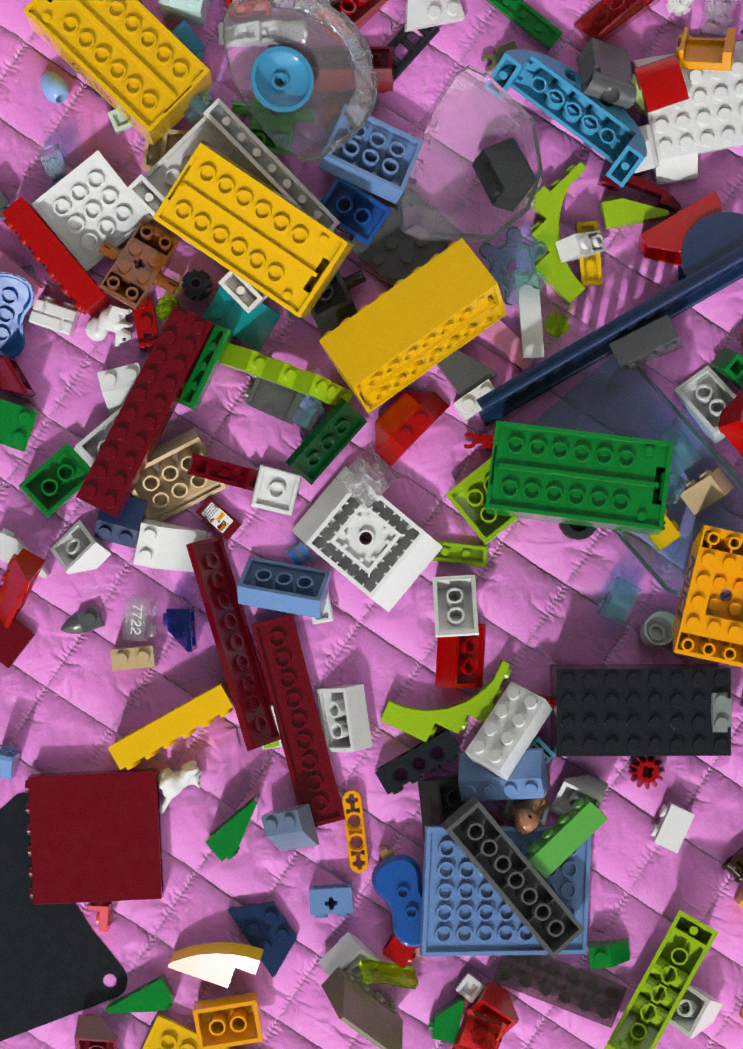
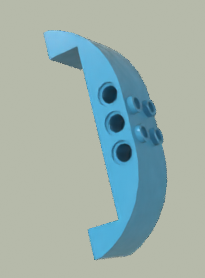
M524 49L507 50L485 83V86L501 98L510 88H513L612 162L613 165L606 173V176L622 188L647 156L643 135L630 115L620 106L581 93L583 84H581L580 74L550 56Z

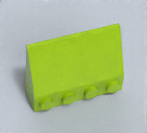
M491 458L445 494L485 546L520 519L517 517L486 514L485 502Z

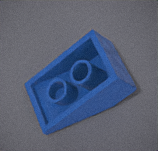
M336 177L321 200V203L340 222L336 228L367 246L370 245L392 211L352 183Z

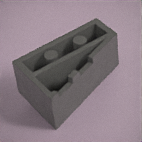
M668 315L609 344L622 371H631L643 363L683 348Z

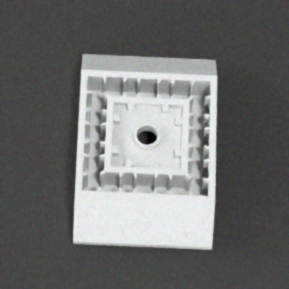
M346 466L291 530L306 545L387 612L394 607L443 548L430 535ZM364 532H369L372 535V541L367 545L362 544L360 541V536Z

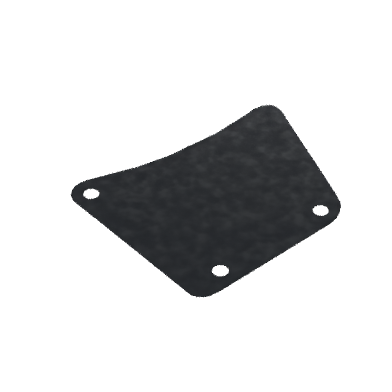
M28 793L16 795L0 809V1041L116 998L125 991L128 982L124 968L92 930L76 903L34 905L33 899L30 898V886H33L32 877H29V865L32 864V857L28 856V844L31 843V835L27 834V822H30V814L26 813V801H29ZM113 974L117 978V983L113 988L104 986L103 978L105 975Z

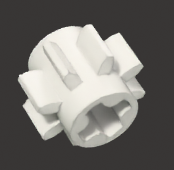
M668 0L666 7L669 14L674 13L678 17L691 11L690 6L694 0Z

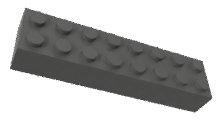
M472 796L440 824L552 958L557 956L585 930L476 798Z

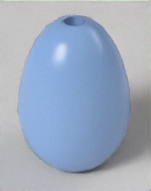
M48 70L41 74L40 86L44 96L52 103L59 104L64 102L69 96V88L66 81L53 71Z

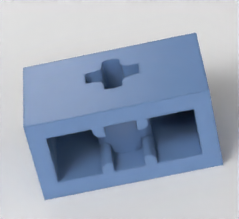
M352 883L311 885L309 887L310 914L315 915L316 918H326L328 914H337L338 917L349 916V913H353ZM329 897H333L334 905H330V902H328Z

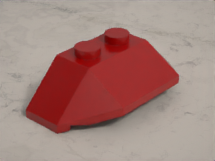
M405 391L375 421L376 453L391 467L450 406L436 392Z

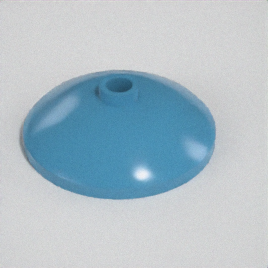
M275 46L266 49L255 59L250 71V84L254 95L265 107L276 112H291L299 109L310 98L314 87V75L309 62L301 53L290 47ZM276 79L281 81V86L276 85Z

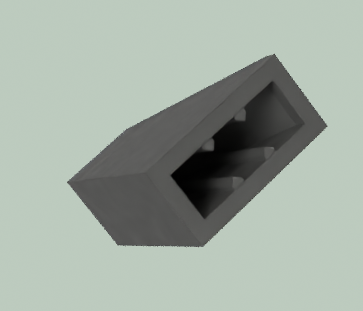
M456 350L436 365L460 398L487 379L491 380L497 375L493 369L459 350Z

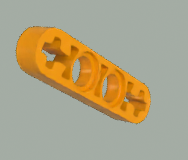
M350 789L344 793L342 800L349 864L354 872L361 873L367 869L369 862L362 799L358 791ZM349 794H353L355 798H358L354 805L355 809L360 808V811L352 810L347 812L346 809L351 810L350 802L346 801L349 798ZM351 815L359 816V825H350L348 822ZM360 836L363 840L362 845L359 847L352 846L351 838ZM364 850L365 853L360 852V858L365 863H362V867L358 868L357 864H353L357 858L356 853L351 854V851L359 852Z

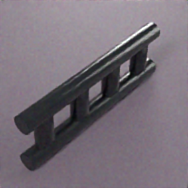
M405 26L390 41L387 46H394V50L401 43L409 51L402 61L394 55V67H396L394 69V81L440 31L437 26L430 29H419L418 31L423 37L416 45L406 37L411 31L404 32ZM383 52L380 55V61L382 60L386 52Z

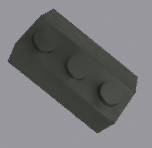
M509 138L483 148L472 163L492 205L511 212L516 209L537 180L515 138Z
M459 774L434 776L418 781L424 840L425 826H441V823L466 802H461L458 785Z

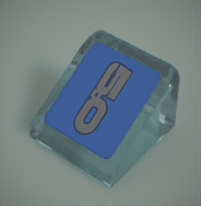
M303 541L285 551L292 564L302 566L314 559Z

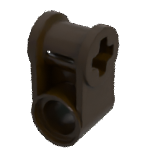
M743 846L722 864V868L724 870L727 869L734 877L736 883L743 880Z

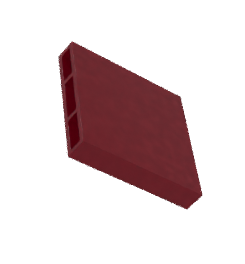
M158 768L41 773L28 776V780H25L26 793L29 792V801H26V813L30 814V822H27V834L31 835V843L28 844V856L32 857V864L29 865V877H32L33 886H30V898L33 899L34 905L162 899L164 885L161 817L159 812L160 794L159 782L157 780L159 775Z

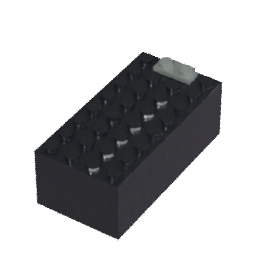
M550 664V702L553 709L551 711V750L556 756H731V668L721 664Z

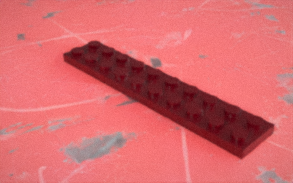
M222 536L189 543L186 547L247 751L281 740V733L279 727L277 729L273 716L272 703L243 606L238 604L237 586Z
M288 614L253 623L251 625L271 703L281 733V742L297 804L309 803L315 827L344 820V811L293 614Z

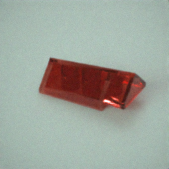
M600 0L573 25L587 42L591 38L606 42L661 0Z

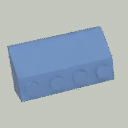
M249 556L237 585L238 604L320 619L327 600L331 571Z
M527 749L507 780L474 763L465 752H461L458 775L461 802L468 801L472 796L478 801L545 798L550 786L544 749Z

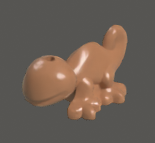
M547 795L545 798L517 799L518 801H515L512 806L508 807L511 817L515 819L514 826L517 832L526 835L531 833L537 826L542 825L540 819L542 815L540 812L544 808L549 807Z

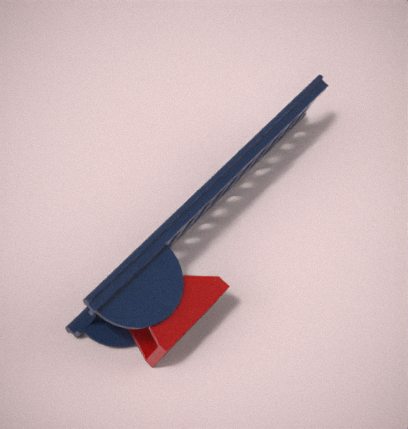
M714 191L640 234L638 249L643 257L648 260L677 265L679 282L476 399L477 404L482 409L479 412V416L484 425L487 427L613 353L609 345L610 343L665 315H668L671 320L743 278V214L722 212L720 198Z

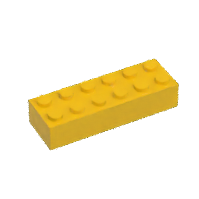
M222 681L113 742L108 749L119 769L121 770L126 767L127 770H130L141 762V758L145 757L147 760L158 754L157 752L160 751L159 748L162 746L164 749H167L176 744L178 737L182 736L185 739L195 733L196 727L201 725L202 728H205L213 723L214 717L220 715L222 718L230 714L234 710V705L229 688L225 681Z

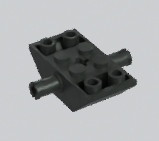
M361 269L347 277H341L338 270L326 288V291H331L329 297H320L311 310V315L321 336L327 331L337 328L345 318H351L358 313L349 294V289L367 282ZM286 309V311H288L287 313H288L289 317H291V316L294 315L293 313H291L289 310Z

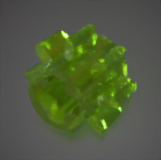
M172 295L164 296L158 299L159 305L155 306V311L158 318L166 323L174 305L181 307V304Z
M554 312L553 316L548 315L543 324L547 326L545 332L557 338H560L561 334L566 335L571 326L567 323L569 318L558 312Z

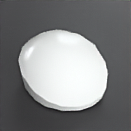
M659 611L648 617L640 630L643 643L652 649H661L667 646L673 640L675 616L666 611Z

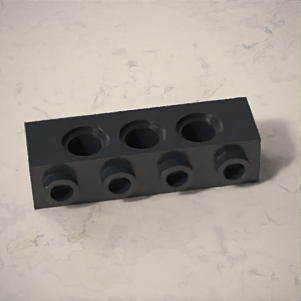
M445 728L436 733L433 738H428L427 742L419 743L375 769V774L386 793L390 794L392 792L394 795L404 789L403 785L408 782L413 784L422 779V774L429 771L432 773L441 767L440 764L444 761L451 762L458 758V753L461 752V749L450 730ZM438 746L443 749L441 756L435 757L431 754L434 747ZM417 757L425 760V764L420 768L413 765V760ZM398 768H403L407 772L403 778H397L394 773Z

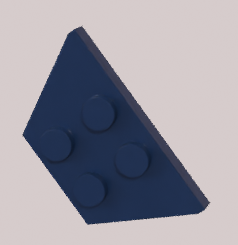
M274 901L237 907L230 906L228 908L229 913L251 946L264 949L261 961L271 976L274 977L296 941V933Z

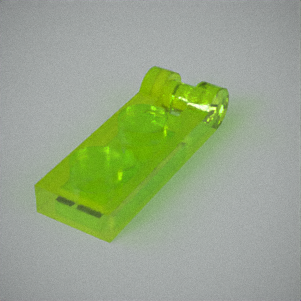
M363 959L359 962V969L363 972L361 978L364 984L374 982L414 990L419 984L414 967L405 966L403 968L397 964Z

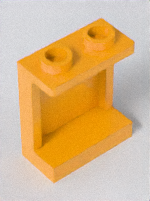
M684 27L683 34H679L678 46H676L675 50L680 68L731 71L736 44V28H728L726 39L689 37V27Z

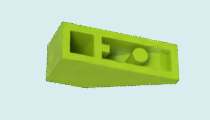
M616 196L605 198L604 202H601L599 205L604 231L665 219L669 216L668 210L624 198L617 199Z

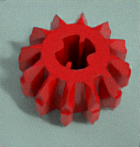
M635 756L638 762L630 761L629 763L634 767L633 769H628L629 774H634L630 780L632 782L637 781L636 786L639 788L644 784L645 788L649 789L650 783L654 787L658 786L655 780H663V777L658 775V773L665 772L664 768L659 767L663 762L656 760V756H643V759L640 756ZM645 766H646L647 768H650V769L648 770V771H649V774H648V775H646L645 773H643V772H644V769H643V768H644Z

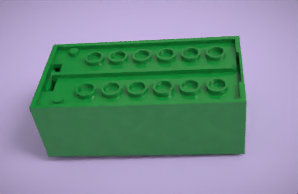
M496 421L485 502L486 514L659 535L663 531L674 442Z

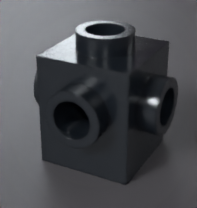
M195 269L192 272L188 271L181 280L183 282L181 286L185 290L183 293L193 301L195 298L199 301H202L203 298L206 299L213 290L211 288L213 283L209 280L211 276L202 269L199 272ZM195 280L200 281V285L198 287H193L192 285L195 282Z

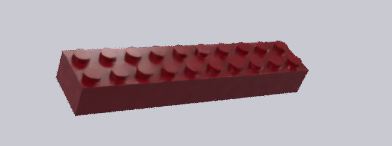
M174 305L76 495L77 498L118 519L120 518L179 403L178 401L214 329V323Z

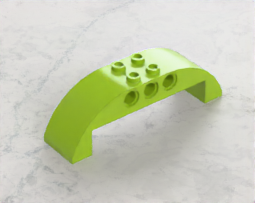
M679 910L604 1049H655L707 951H709L718 931Z

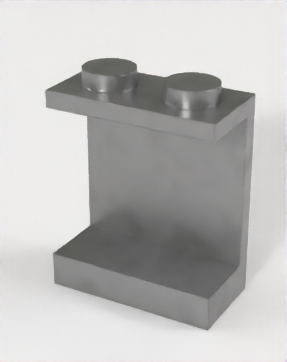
M253 376L255 383L252 388L248 387L245 393V404L293 425L306 395Z

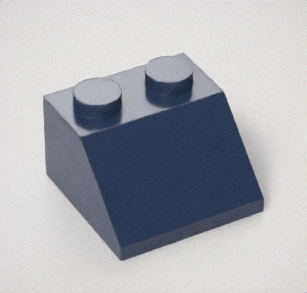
M130 496L119 519L100 510L96 521L94 537L135 548L138 542L141 522L145 518L148 500Z

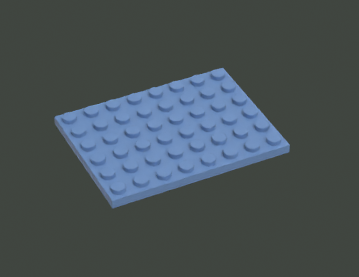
M425 826L420 955L422 957L549 955L441 826ZM515 826L500 827L525 856L527 848L532 843H537L542 838L545 830L553 826H537L531 833L526 835L517 832ZM592 835L547 878L536 869L585 929L559 954L587 953Z

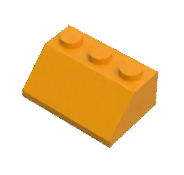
M258 992L195 1001L193 1016L199 1049H218L263 1041Z

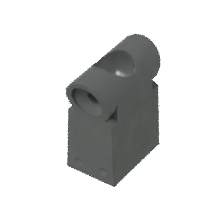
M591 38L576 59L581 84H583L581 93L626 109L630 108L636 100L637 90L636 86L631 82L632 72L628 51Z

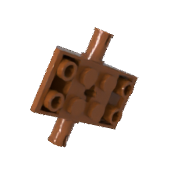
M143 219L124 249H119L105 240L103 242L104 246H100L99 253L104 254L115 262L99 285L100 290L135 310L148 299L157 285L173 295L180 283L164 275V272L168 268L180 240Z

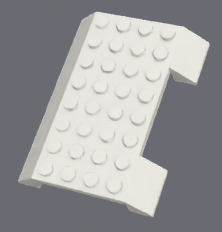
M743 41L736 42L731 71L681 69L689 99L649 113L646 112L648 125L650 124L659 167L653 168L655 184L664 185L697 179L698 154L743 146ZM675 53L634 60V68L675 55Z
M219 98L203 112L204 117L144 176L141 174L126 188L154 216L199 143H203L229 158L333 230L340 224L330 211ZM231 271L218 282L248 314L268 297Z

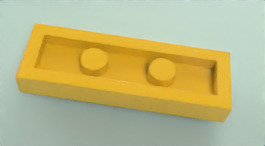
M598 221L577 222L575 224L576 234L598 230ZM600 253L578 259L580 283L584 287L603 285Z

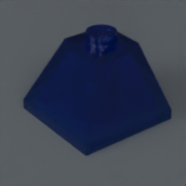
M194 607L167 608L166 613H163L164 626H167L170 634L187 652L194 651L196 649Z

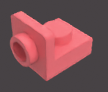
M90 902L87 905V910L100 911L96 914V925H99V932H108L111 928L112 902Z

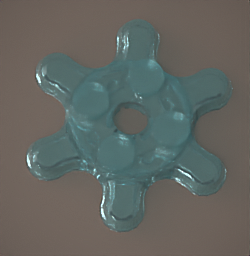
M510 226L506 230V241L501 247H494L490 243H483L479 247L480 256L489 261V273L498 285L503 288V299L505 304L513 306L519 301V290L522 286L531 285L535 289H542L546 285V278L543 274L536 271L535 262L546 254L547 245L542 241H537L531 246H524L521 243V230L517 226ZM517 261L519 267H517L516 271L510 272L508 268L510 262Z

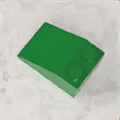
M0 399V444L25 452L38 411Z
M66 443L19 484V489L49 520L79 492L90 467Z
M258 794L208 835L205 843L221 862L226 858L228 860L232 859L238 853L240 842L260 798Z

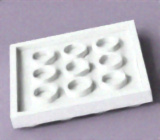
M98 150L31 203L86 271L106 257L104 254L99 253L100 246H104L103 242L105 240L118 247L133 235L142 219L147 222L153 219L146 209L126 190V184Z

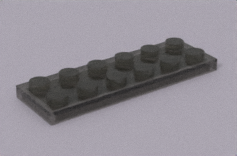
M502 955L493 977V982L610 1028L613 1026L627 990L626 986L547 955Z

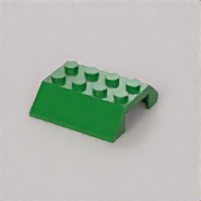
M215 324L178 401L180 404L197 411L216 369L220 365L221 359L233 336L231 330Z

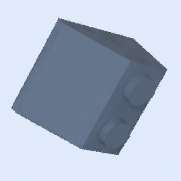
M309 803L274 809L261 816L266 837L281 851L319 845Z

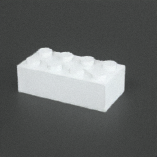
M511 681L465 753L474 763L507 780L553 709L545 698Z

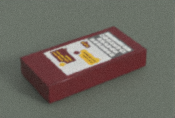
M211 497L196 512L227 541L242 525Z

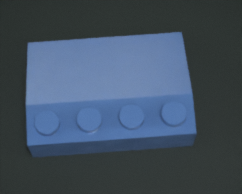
M346 104L318 168L396 204L405 189L424 141Z

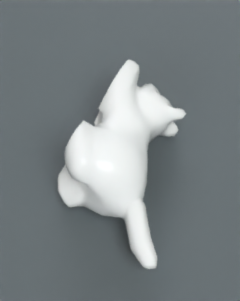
M196 760L183 764L178 771L166 768L159 773L157 780L159 788L165 797L160 805L159 812L161 814L165 812L172 798L177 796L188 785L201 787L202 772L196 766Z

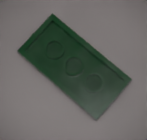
M341 398L285 462L312 485L367 421L347 401Z

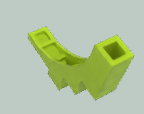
M581 162L577 166L572 164L564 172L567 176L562 181L557 179L549 187L551 191L545 186L540 190L536 188L528 196L530 200L527 204L544 221L543 223L539 221L532 227L533 233L530 238L547 254L546 256L541 254L534 261L536 266L533 268V271L567 306L586 288L574 276L567 262L561 263L555 242L560 240L559 220L566 192L569 186L586 170V167Z
M229 344L221 359L220 364L276 383L333 407L341 398L350 404L353 396L352 391L331 382V380L321 375L299 369L284 361L267 357L254 350L234 344Z
M501 659L492 679L483 688L469 698L453 705L423 709L405 706L389 699L382 712L380 721L424 742H427L428 738H433L437 729L434 726L435 723L459 734L460 730L464 731L469 719L466 718L467 715L482 722L486 721L497 704L493 700H497L503 688L500 685L503 679L507 680L511 673L510 663Z

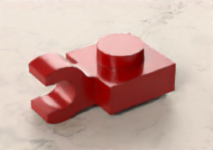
M470 432L464 434L465 437H471L473 440L470 445L464 444V448L471 449L476 444H483V448L493 449L494 435H476Z

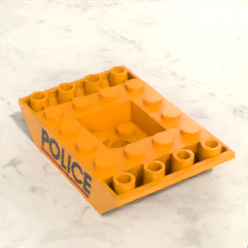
M703 524L692 545L673 624L674 653L743 667V533ZM728 589L730 591V598L722 601L720 593Z

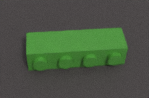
M585 795L573 804V808L568 813L562 814L552 828L545 830L542 838L537 843H532L527 848L525 856L531 865L547 878L608 818Z

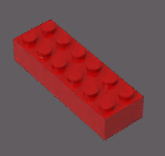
M22 196L2 212L6 218L3 222L15 234H20L17 237L19 241L29 250H33L31 255L43 267L45 265L48 267L45 269L47 274L56 282L60 281L61 285L59 288L70 299H75L73 304L84 315L88 313L90 316H94L111 301Z

